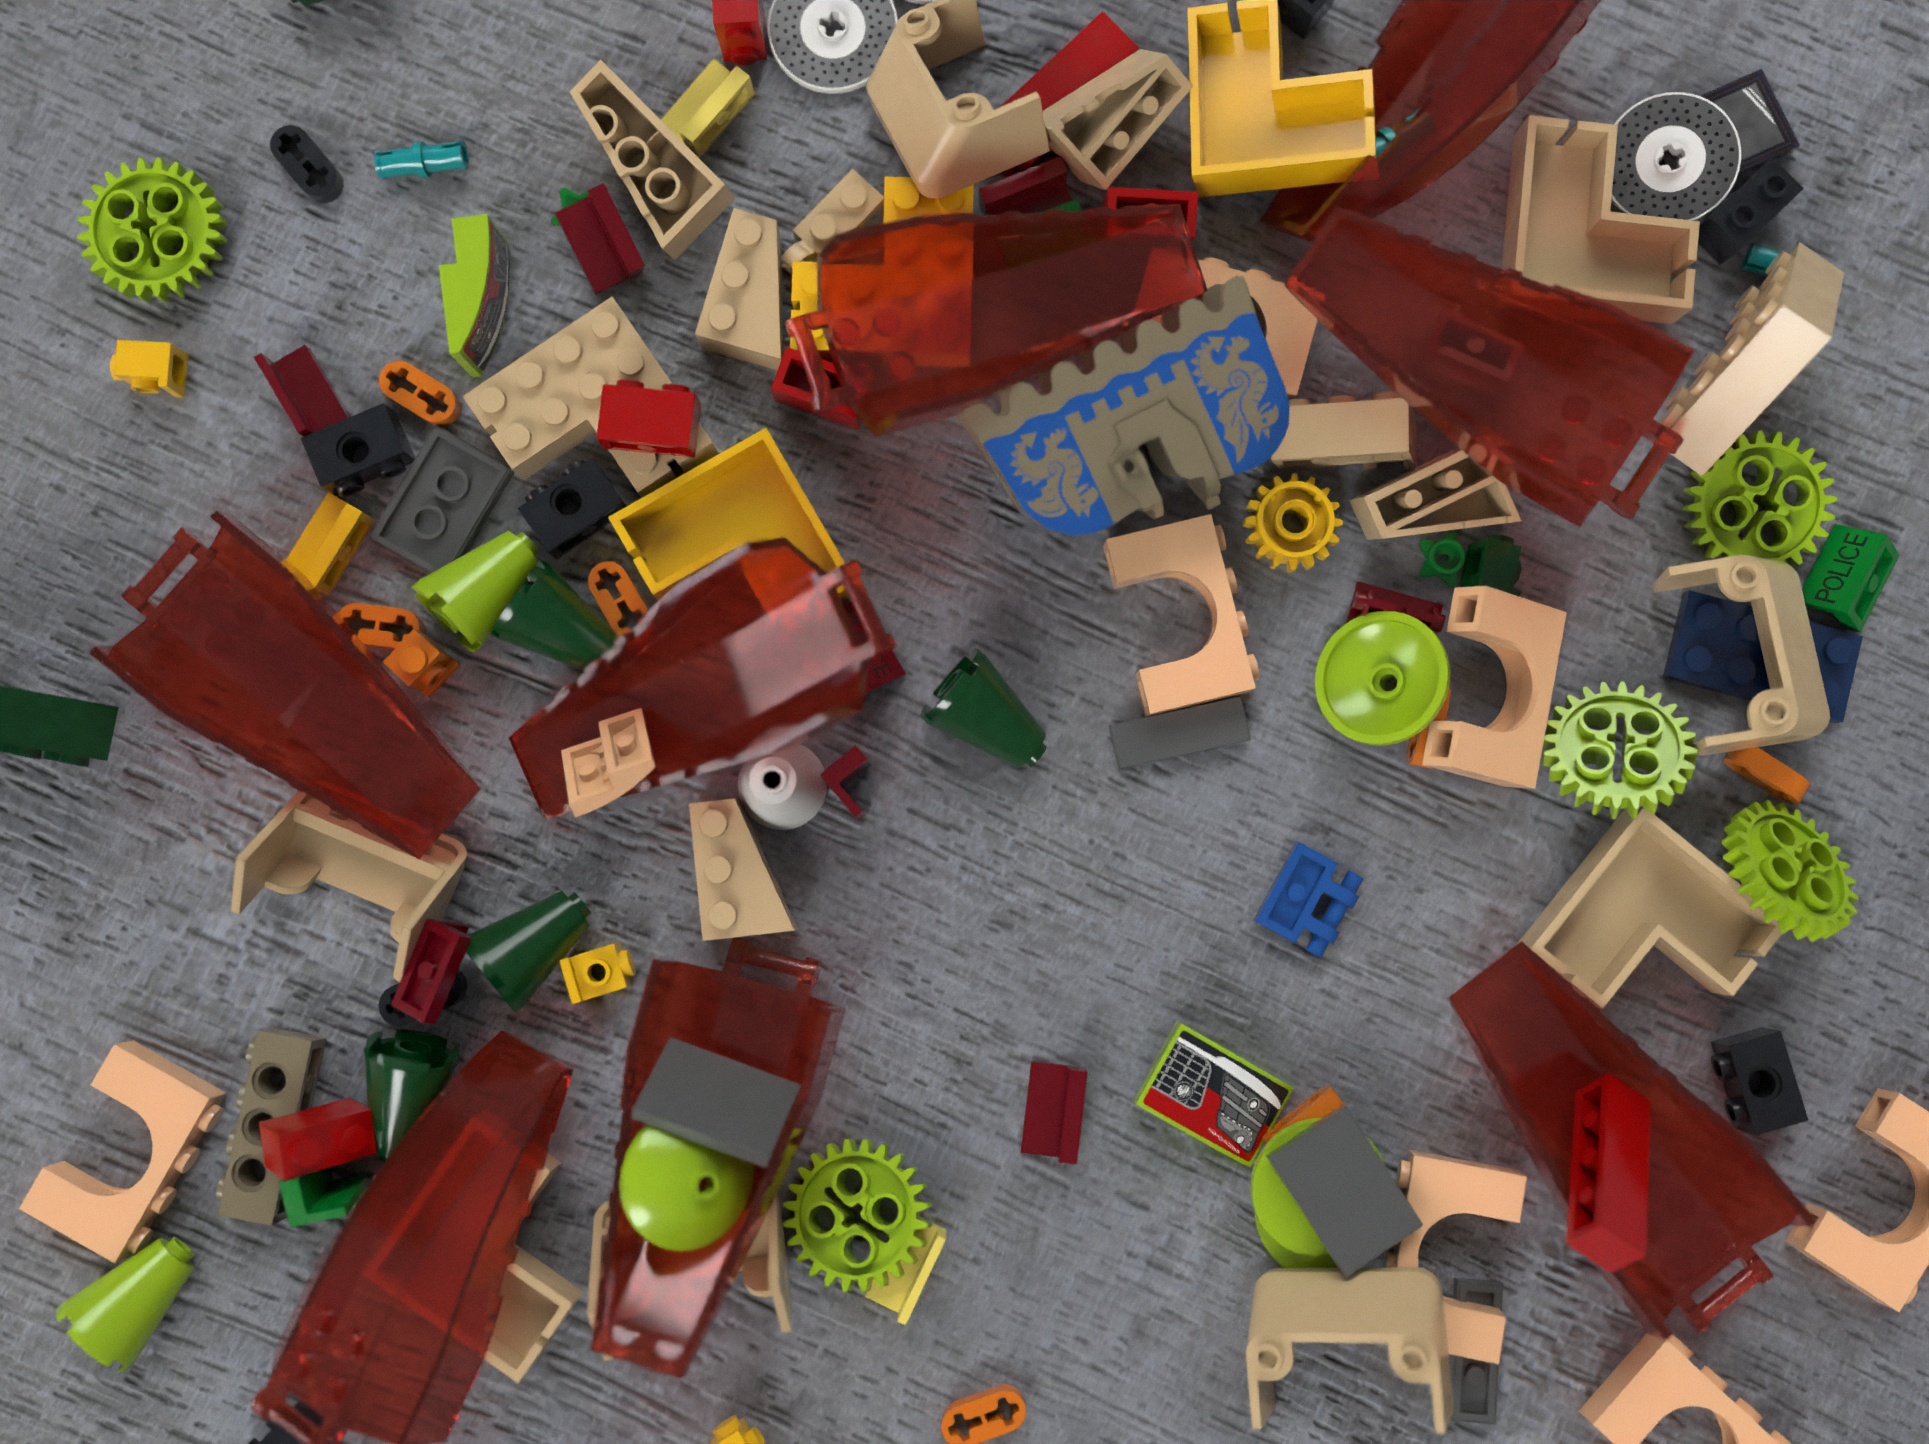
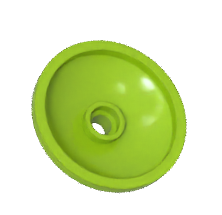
M1395 611L1367 613L1366 616H1359L1343 625L1333 634L1323 648L1315 672L1317 701L1328 722L1348 738L1359 743L1376 746L1403 742L1424 730L1441 710L1450 684L1449 660L1440 639L1428 626L1418 619ZM1395 677L1397 679L1396 687L1391 691H1386V681Z
M647 1124L631 1143L622 1165L620 1196L624 1212L633 1228L643 1238L659 1247L673 1251H688L707 1246L730 1230L745 1209L753 1185L754 1163ZM706 1176L707 1184L702 1191H699L698 1183L701 1178Z

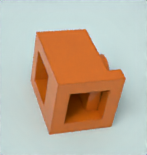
M413 629L383 661L405 684L422 691L430 698L460 666L429 635Z

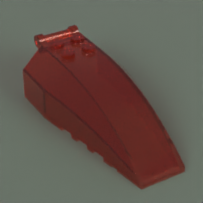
M1401 0L1375 41L1380 49L1368 68L1362 66L1357 69V71L1372 69L1375 134L1383 127H1388L1393 130L1396 136L1376 159L1368 154L1344 182L1280 189L1260 221L1268 228L1312 242L1370 220L1414 196L1473 152L1511 115L1543 75L1555 66L1559 59V54L1573 36L1585 27L1589 15L1601 0ZM1416 110H1418L1409 121L1406 120L1407 117L1411 116L1415 113Z
M1180 204L1124 206L1122 209L1112 210L1110 207H1095L1087 211L1063 212V209H1049L1045 213L1020 214V211H1006L1000 215H977L976 212L925 214L836 234L817 255L818 311L793 317L785 322L789 337L795 338L813 393V396L810 398L813 411L817 413L848 404L871 432L878 437L963 413L965 408L995 398L1009 391L1016 383L1028 382L1052 370L1060 362H1068L1095 349L1100 342L1111 341L1137 328L1143 321L1153 320L1181 306L1186 300L1195 299L1206 293L1208 289ZM814 330H823L841 388L833 390L830 388L812 333Z
M1337 206L1285 282V288L1338 340L1463 452L1498 481L1581 528L1599 501L1608 505L1618 515L1632 519L1641 507L1638 501L1669 454H1675L1684 442V439L1677 432L1653 418L1685 370L1695 350L1610 303L1556 284L1552 287L1523 277V272L1511 268L1503 270L1478 261L1475 255L1463 251L1459 254L1433 245L1430 239L1413 233L1410 235L1397 231L1396 227ZM1644 436L1652 441L1653 446L1624 490L1620 491L1610 484L1640 438Z
M215 510L210 516L221 528L209 548L193 533L181 527L172 537L175 542L136 586L130 584L121 594V597L146 617L144 622L115 645L94 646L89 654L166 716L215 744L226 747L245 758V761L268 771L287 782V785L312 796L329 806L336 813L347 819L354 820L366 830L420 860L482 788L389 673L301 571L232 514ZM188 554H192L198 561L161 603L156 605L150 597Z
M785 537L745 542L674 586L642 616L643 620L629 633L622 634L613 642L614 646L600 659L593 660L585 668L586 672L573 684L566 685L554 696V701L544 705L509 737V741L544 820L572 812L568 800L561 750L601 737L598 722L642 708L655 762V768L636 786L618 797L621 798L793 748L862 712L869 660L897 646L891 633L886 634L860 578L864 573L858 560L845 563L826 573ZM841 585H844L869 642L861 645L836 590Z
M739 937L732 939L722 971L673 959H652L626 1051L620 1101L622 1118L619 1141L615 1143L614 1158L617 1160L613 1190L609 1194L608 1208H611L607 1240L603 1244L601 1263L604 1269L603 1277L599 1281L591 1350L680 1379L684 1378L769 1212L823 1094L846 1008L812 996L814 986L820 975L821 960L811 957L801 960L751 946L749 940ZM744 963L797 977L799 979L796 990L740 976ZM670 1037L801 1085L798 1099L768 1167L765 1168L754 1164L751 1194L739 1219L730 1230L707 1246L688 1251L664 1249L643 1238L629 1222L620 1196V1175L624 1158L635 1137L647 1125L632 1119L633 1107ZM706 1176L701 1178L698 1183L699 1191H702L707 1184Z
M1522 941L1447 998L1499 1100L1566 1221L1568 1216L1576 1091L1610 1073L1651 1101L1647 1256L1612 1273L1591 1261L1649 1335L1664 1340L1673 1335L1665 1325L1664 1320L1676 1306L1681 1310L1689 1324L1698 1333L1702 1334L1712 1326L1710 1320L1757 1283L1763 1286L1774 1277L1771 1270L1753 1250L1752 1246L1789 1225L1810 1227L1817 1221L1745 1136L1705 1101L1699 1100L1677 1080V1077L1672 1072L1658 1064L1638 1046L1639 1043L1627 1033H1623L1600 1013L1601 1010L1586 997H1582L1577 993L1567 980ZM1738 1258L1742 1262L1744 1269L1697 1305L1690 1295Z
M500 1031L444 1087L396 1146L315 1263L274 1350L271 1377L266 1387L260 1390L252 1401L251 1410L263 1420L272 1419L303 1444H340L346 1429L390 1444H433L447 1441L487 1354L504 1296L499 1294L508 1265L514 1264L519 1249L514 1247L522 1218L528 1217L532 1208L533 1201L528 1200L537 1170L544 1169L549 1152L548 1144L551 1135L556 1130L574 1071L572 1068L513 1034ZM289 1392L325 1418L320 1429L285 1403Z

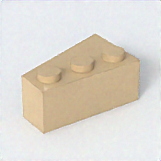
M1140 49L1043 111L1049 147L1058 157H1062L1066 166L1081 182L1106 190L1193 86L1167 54Z
M733 208L695 332V336L704 350L778 370L784 354L782 260L780 259L782 256V243L777 220Z
M1397 392L1377 393L1373 396V400L1355 401V397L1348 395L1333 396L1328 398V403L1310 404V401L1307 399H1290L1289 426L1279 448L1271 456L1272 462L1278 469L1334 470L1335 465L1362 464V470H1376L1377 463L1403 461V470H1412L1417 467V419L1409 398H1401V394Z
M1486 439L1463 444L1349 500L1367 540L1522 521Z
M733 798L689 803L702 940L707 941L798 930L799 928L794 917L791 915L781 893L780 886L771 871L741 801Z

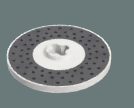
M774 0L768 17V37L777 63L793 81L816 92L845 93L867 85V81L898 19L892 0ZM833 21L839 22L840 30H836L834 36H828L825 27H830Z
M1683 92L1658 94L1646 98L1629 108L1615 123V125H1618L1611 201L1622 213L1697 221L1718 207L1733 187L1741 164L1740 139L1729 116L1710 100ZM1669 150L1672 156L1681 155L1682 158L1679 159L1676 170H1671L1669 165H1659L1664 151Z

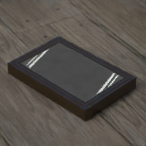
M1762 69L1701 95V97L1710 100L1720 107L1729 116L1737 130L1741 144V164L1738 176L1764 165L1772 157L1776 160L1792 153L1800 146ZM1666 150L1659 165H1669L1671 170H1676L1677 163L1682 157L1680 154L1672 156L1669 150Z

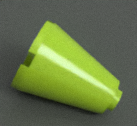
M506 531L417 580L411 586V589L417 592L415 596L418 601L446 631L448 629L454 633L460 631L463 635L457 641L469 651L476 653L491 635L490 633L516 591L527 582L528 579L526 577L538 563L535 555L539 550L524 533L519 532L517 535H514L512 532Z
M173 1237L170 1241L159 1238L64 1301L55 1310L56 1319L60 1323L67 1316L74 1325L67 1332L69 1337L102 1365L109 1367L114 1361L119 1362L120 1365L117 1372L124 1373L135 1363L194 1270V1265L190 1261L194 1253L184 1242L176 1237Z

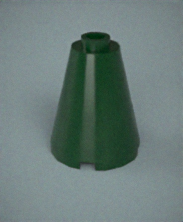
M540 559L526 577L529 580L516 591L490 634L504 642L596 675L600 668L608 673L623 652V650L616 646L620 637L548 563Z
M977 648L972 650V661L964 656L933 692L939 698L934 708L932 709L925 704L921 711L920 717L927 724L1016 768L1022 767L1025 763L1030 767L1033 766L1047 748L1043 743L1046 737L1044 730L988 657Z
M560 891L469 934L468 936L472 938L466 953L509 1007L516 1013L526 1005L560 963L559 960L566 956L590 925L585 918L591 912L575 892L568 897L563 891Z
M406 1029L396 1030L395 1038L382 1039L383 1031L375 1032L367 1037L364 1048L367 1103L372 1113L376 1152L381 1161L389 1164L404 1163L406 1159L412 1158L417 1154L459 1062V1048L456 1045L452 1051L446 1048L447 1039L427 1032Z

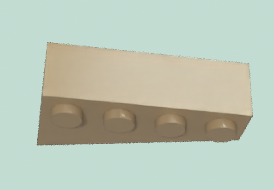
M600 59L570 91V94L598 141L605 149L612 161V165L631 193L635 204L654 232V236L660 246L673 260H676L736 197Z

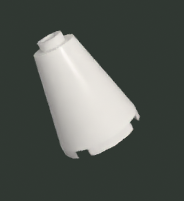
M774 741L764 744L754 750L741 767L738 777V794L741 804L753 820L767 828L789 830L800 827L814 818L825 802L827 783L820 776L825 771L818 757L801 744L791 741ZM779 773L781 784L776 789H770L771 779Z

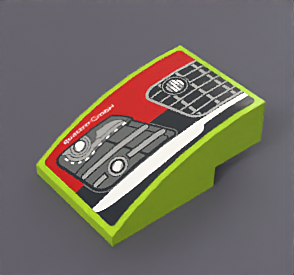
M488 214L451 218L457 263L439 265L449 354L472 378L481 377L492 358L504 324L510 291L509 243Z
M1176 1021L1132 1100L1136 1105L1250 1168L1264 1143L1262 1137L1272 1129L1294 1088L1181 1022Z

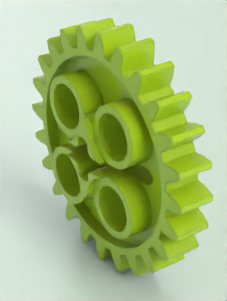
M142 157L138 158L137 170L135 171L122 162L120 163L122 176L118 178L106 171L104 174L109 185L106 188L96 184L91 186L98 195L96 201L83 200L82 203L91 210V214L77 218L78 222L89 229V231L77 235V239L86 246H90L81 253L82 257L94 263L90 270L98 277L104 278L103 283L114 291L118 289V292L129 299L136 294L145 303L150 302L153 293L162 302H168L169 290L183 298L185 297L184 284L187 282L199 289L201 284L197 275L200 272L209 276L214 274L207 265L209 259L222 261L223 259L214 250L215 245H222L228 242V239L216 231L227 226L228 222L220 214H216L224 207L215 197H212L215 191L206 182H202V178L192 169L187 172L176 161L169 167L160 157L156 158L153 167ZM178 199L176 208L166 213L169 203ZM134 206L132 214L123 219L125 210ZM184 241L181 251L171 255L173 247L177 243ZM139 248L137 257L128 262L130 253L134 249Z
M1759 430L1751 433L1749 442L1745 435L1741 434L1733 443V448L1730 446L1703 476L1691 470L1690 474L1699 483L1698 486L1684 488V492L1695 497L1694 503L1682 506V510L1695 513V519L1685 524V529L1699 528L1701 532L1692 541L1693 545L1706 543L1710 545L1704 554V558L1713 559L1719 555H1722L1721 558L1748 555L1784 563L1786 560L1791 565H1801L1803 561L1800 550L1805 553H1816L1818 550L1811 539L1813 537H1828L1829 534L1820 527L1821 521L1835 520L1836 516L1824 511L1826 504L1836 502L1837 497L1824 495V489L1835 481L1833 478L1820 479L1818 475L1827 466L1826 462L1814 464L1809 462L1815 449L1812 447L1797 452L1799 438H1790L1782 445V432H1773L1765 440L1763 431ZM1747 462L1752 463L1757 469L1758 476L1753 485H1748L1742 478V469ZM1778 468L1780 473L1777 479L1772 481L1774 469ZM1788 482H1791L1797 489L1798 496L1793 505L1787 504L1783 499V488ZM1754 496H1761L1760 503L1765 506L1764 511L1756 512L1758 505L1753 502ZM1726 502L1732 504L1736 510L1735 520L1729 526L1723 523L1720 518L1721 507ZM1767 522L1773 525L1776 532L1774 541L1768 546L1762 541L1760 535L1763 525ZM1746 526L1744 532L1745 537L1744 539L1740 540L1738 534L1740 530Z
M1622 681L1618 686L1617 692H1611L1605 682H1601L1598 694H1594L1585 686L1582 688L1581 700L1570 694L1567 695L1565 708L1555 706L1553 720H1547L1546 735L1542 748L1545 751L1542 764L1543 766L1551 767L1548 777L1549 781L1563 780L1560 785L1559 794L1563 796L1574 791L1576 793L1574 806L1576 807L1581 806L1587 800L1592 802L1593 815H1597L1603 806L1609 807L1612 819H1616L1619 810L1625 808L1631 818L1636 819L1640 806H1643L1653 815L1656 813L1658 800L1667 806L1672 805L1675 793L1683 794L1687 780L1692 779L1695 769L1693 764L1698 754V749L1692 747L1695 742L1696 733L1686 732L1689 718H1674L1678 705L1673 703L1662 707L1660 705L1662 693L1660 692L1653 695L1650 699L1644 697L1645 689L1643 685H1640L1634 694L1628 693L1627 686ZM1616 717L1624 719L1620 783L1613 781V765L1616 751L1614 739L1617 730ZM1595 725L1603 728L1604 730H1593L1588 726ZM1642 729L1650 732L1651 734L1644 735L1638 733L1635 730ZM1595 764L1600 766L1602 769L1593 770L1589 769L1585 765ZM1633 769H1645L1648 772H1650V774H1640L1635 772Z
M1766 800L1761 804L1754 802L1730 818L1731 823L1723 829L1728 836L1721 840V844L1730 850L1723 855V859L1735 867L1728 875L1734 879H1740L1742 886L1738 888L1737 892L1751 896L1752 901L1749 906L1751 910L1759 907L1764 910L1765 923L1768 924L1775 919L1778 921L1780 933L1784 934L1792 929L1796 940H1801L1807 936L1811 942H1815L1820 938L1825 940L1851 924L1852 921L1849 917L1857 913L1852 903L1859 900V896L1849 888L1857 884L1856 880L1845 875L1844 871L1851 867L1850 864L1839 861L1836 855L1840 853V847L1829 846L1827 843L1829 833L1827 831L1821 834L1815 831L1814 819H1810L1805 823L1802 821L1799 809L1796 808L1789 813L1783 802L1773 806L1770 800Z
M845 1139L843 1153L835 1143L826 1145L828 1158L826 1159L820 1153H812L810 1156L815 1168L800 1166L797 1170L804 1179V1182L789 1183L788 1188L798 1196L796 1200L784 1202L783 1207L795 1211V1218L783 1222L784 1227L796 1228L797 1232L787 1244L788 1246L801 1244L803 1250L796 1258L797 1263L811 1259L813 1264L810 1268L809 1276H817L825 1271L824 1286L826 1287L833 1286L841 1278L842 1291L849 1292L857 1280L859 1288L863 1293L871 1290L872 1277L880 1288L889 1285L887 1271L896 1278L903 1277L905 1272L901 1261L911 1265L918 1261V1258L911 1250L912 1246L924 1247L928 1243L923 1237L918 1235L919 1229L932 1227V1222L920 1218V1212L931 1208L932 1203L919 1201L918 1195L928 1186L927 1184L913 1185L911 1180L919 1169L917 1167L905 1170L901 1168L906 1157L904 1153H898L889 1159L890 1145L887 1143L881 1144L875 1153L873 1152L872 1139H863L859 1151L854 1139ZM852 1168L857 1170L863 1179V1186L857 1194L849 1192L845 1185V1176ZM831 1187L836 1195L849 1207L862 1205L861 1217L874 1227L888 1234L889 1241L884 1242L879 1234L866 1222L854 1224L852 1222L855 1215L854 1212L841 1202L833 1200L828 1196L826 1189ZM886 1197L894 1200L899 1209L898 1217L893 1223L884 1221L880 1214V1205ZM823 1206L829 1207L835 1216V1224L830 1231L822 1229L817 1220L819 1210ZM858 1235L865 1237L871 1247L870 1255L865 1261L858 1259L852 1250V1243Z

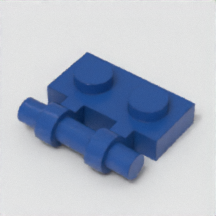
M1295 842L1253 921L1292 943H1296L1302 930L1306 929L1313 936L1305 950L1321 958L1328 944L1334 945L1340 934L1337 928L1348 907L1354 908L1359 898L1356 892L1363 878L1351 871H1347L1340 885L1330 879L1338 863L1300 842ZM1322 893L1332 898V901L1320 921L1311 916Z

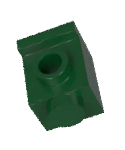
M1488 534L1487 538L1468 544L1460 587L1488 586L1520 597L1521 592L1513 590V586L1517 583L1521 574V562L1519 561L1521 546L1514 545L1513 538L1501 534Z

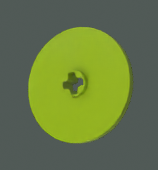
M1311 1118L1296 1122L1273 1136L1262 1149L1255 1162L1250 1183V1195L1254 1212L1269 1236L1291 1251L1313 1256L1328 1255L1329 1253L1266 1156L1322 1118ZM1368 1139V1141H1369L1370 1144L1372 1145L1373 1149L1375 1150V1152L1377 1153V1155L1379 1156V1158H1380L1381 1161L1383 1162V1159H1382V1157H1381L1379 1151L1377 1150V1148L1375 1147V1145L1371 1142V1140Z

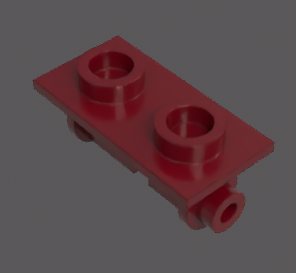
M1357 581L1346 623L1359 616H1366L1367 613L1395 611L1418 619L1436 634V632L1442 631L1446 616L1441 614L1442 604Z

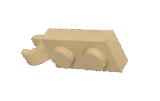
M852 169L792 230L794 238L799 242L790 246L780 259L784 262L782 267L792 276L793 261L812 262L817 257L821 262H829L884 206V197Z

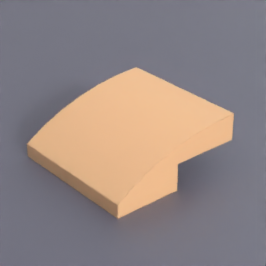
M642 708L598 722L601 737L561 750L569 805L575 818L594 811L622 796L642 781L655 768Z

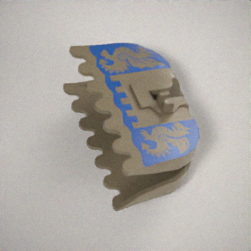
M1236 276L1225 284H1215L1209 287L1203 293L1202 301L1191 299L1186 300L1181 306L1168 307L1161 317L1162 325L1155 320L1143 321L1139 326H1129L1123 331L1121 336L1122 349L1117 343L1112 341H1103L1098 345L1088 346L1082 351L1080 357L1081 372L1073 363L1067 361L1047 366L1040 375L1042 388L1040 394L1030 384L1025 382L1006 386L999 396L1001 411L998 415L988 405L983 403L967 405L959 409L956 414L957 418L983 453L1014 507L1035 524L1046 529L1071 536L1091 534L1112 526L1135 510L1146 513L1154 520L1164 515L1162 498L1151 477L1144 456L1138 448L1142 444H1145L1156 469L1161 474L1169 477L1180 476L1185 478L1189 487L1203 501L1208 510L1221 504L1219 493L1221 492L1219 479L1248 471L1266 462L1277 451L1286 435L1289 426L1290 403L1284 383L1259 325L1244 277Z

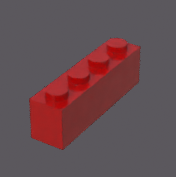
M1102 11L1000 107L1037 92L1040 96L1042 111H1044L1140 48ZM1043 156L1035 157L1001 173L1007 178L1040 164Z
M1610 1073L1575 1093L1566 1244L1609 1273H1612L1647 1256L1651 1101Z

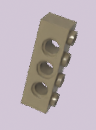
M273 1027L259 1030L257 1036L253 1037L250 1041L246 1054V1061L250 1064L247 1082L241 1085L236 1100V1106L240 1109L237 1127L232 1129L226 1145V1152L230 1155L227 1173H224L220 1178L216 1191V1198L220 1201L217 1215L271 1226L288 1218L279 1182L282 1179L266 1167V1175L263 1181L257 1179L252 1172V1162L254 1159L260 1160L265 1166L259 1122H261L264 1113H268L273 1118L312 1108L327 1037ZM275 1067L281 1069L285 1074L286 1082L282 1090L276 1088L271 1080V1074Z

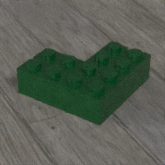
M0 685V752L34 759L42 758L59 761L60 763L89 767L90 758L108 761L119 707Z

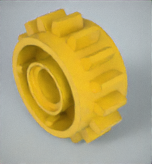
M1292 473L1288 481L1283 483L1281 478L1276 476L1271 480V490L1261 485L1255 492L1261 502L1250 500L1246 505V509L1253 513V516L1245 518L1242 522L1243 527L1251 528V535L1247 537L1245 542L1246 544H1255L1258 548L1255 558L1258 560L1264 556L1271 560L1270 568L1273 570L1279 564H1286L1287 572L1293 573L1298 563H1301L1306 570H1309L1315 566L1313 556L1324 561L1330 555L1325 545L1335 546L1340 540L1339 537L1333 534V530L1339 529L1343 525V520L1335 518L1334 511L1340 507L1339 502H1330L1327 497L1330 492L1328 487L1320 490L1314 486V477H1310L1307 482L1299 481L1297 473ZM1287 513L1298 516L1302 522V532L1291 533L1287 531L1283 526L1282 516Z

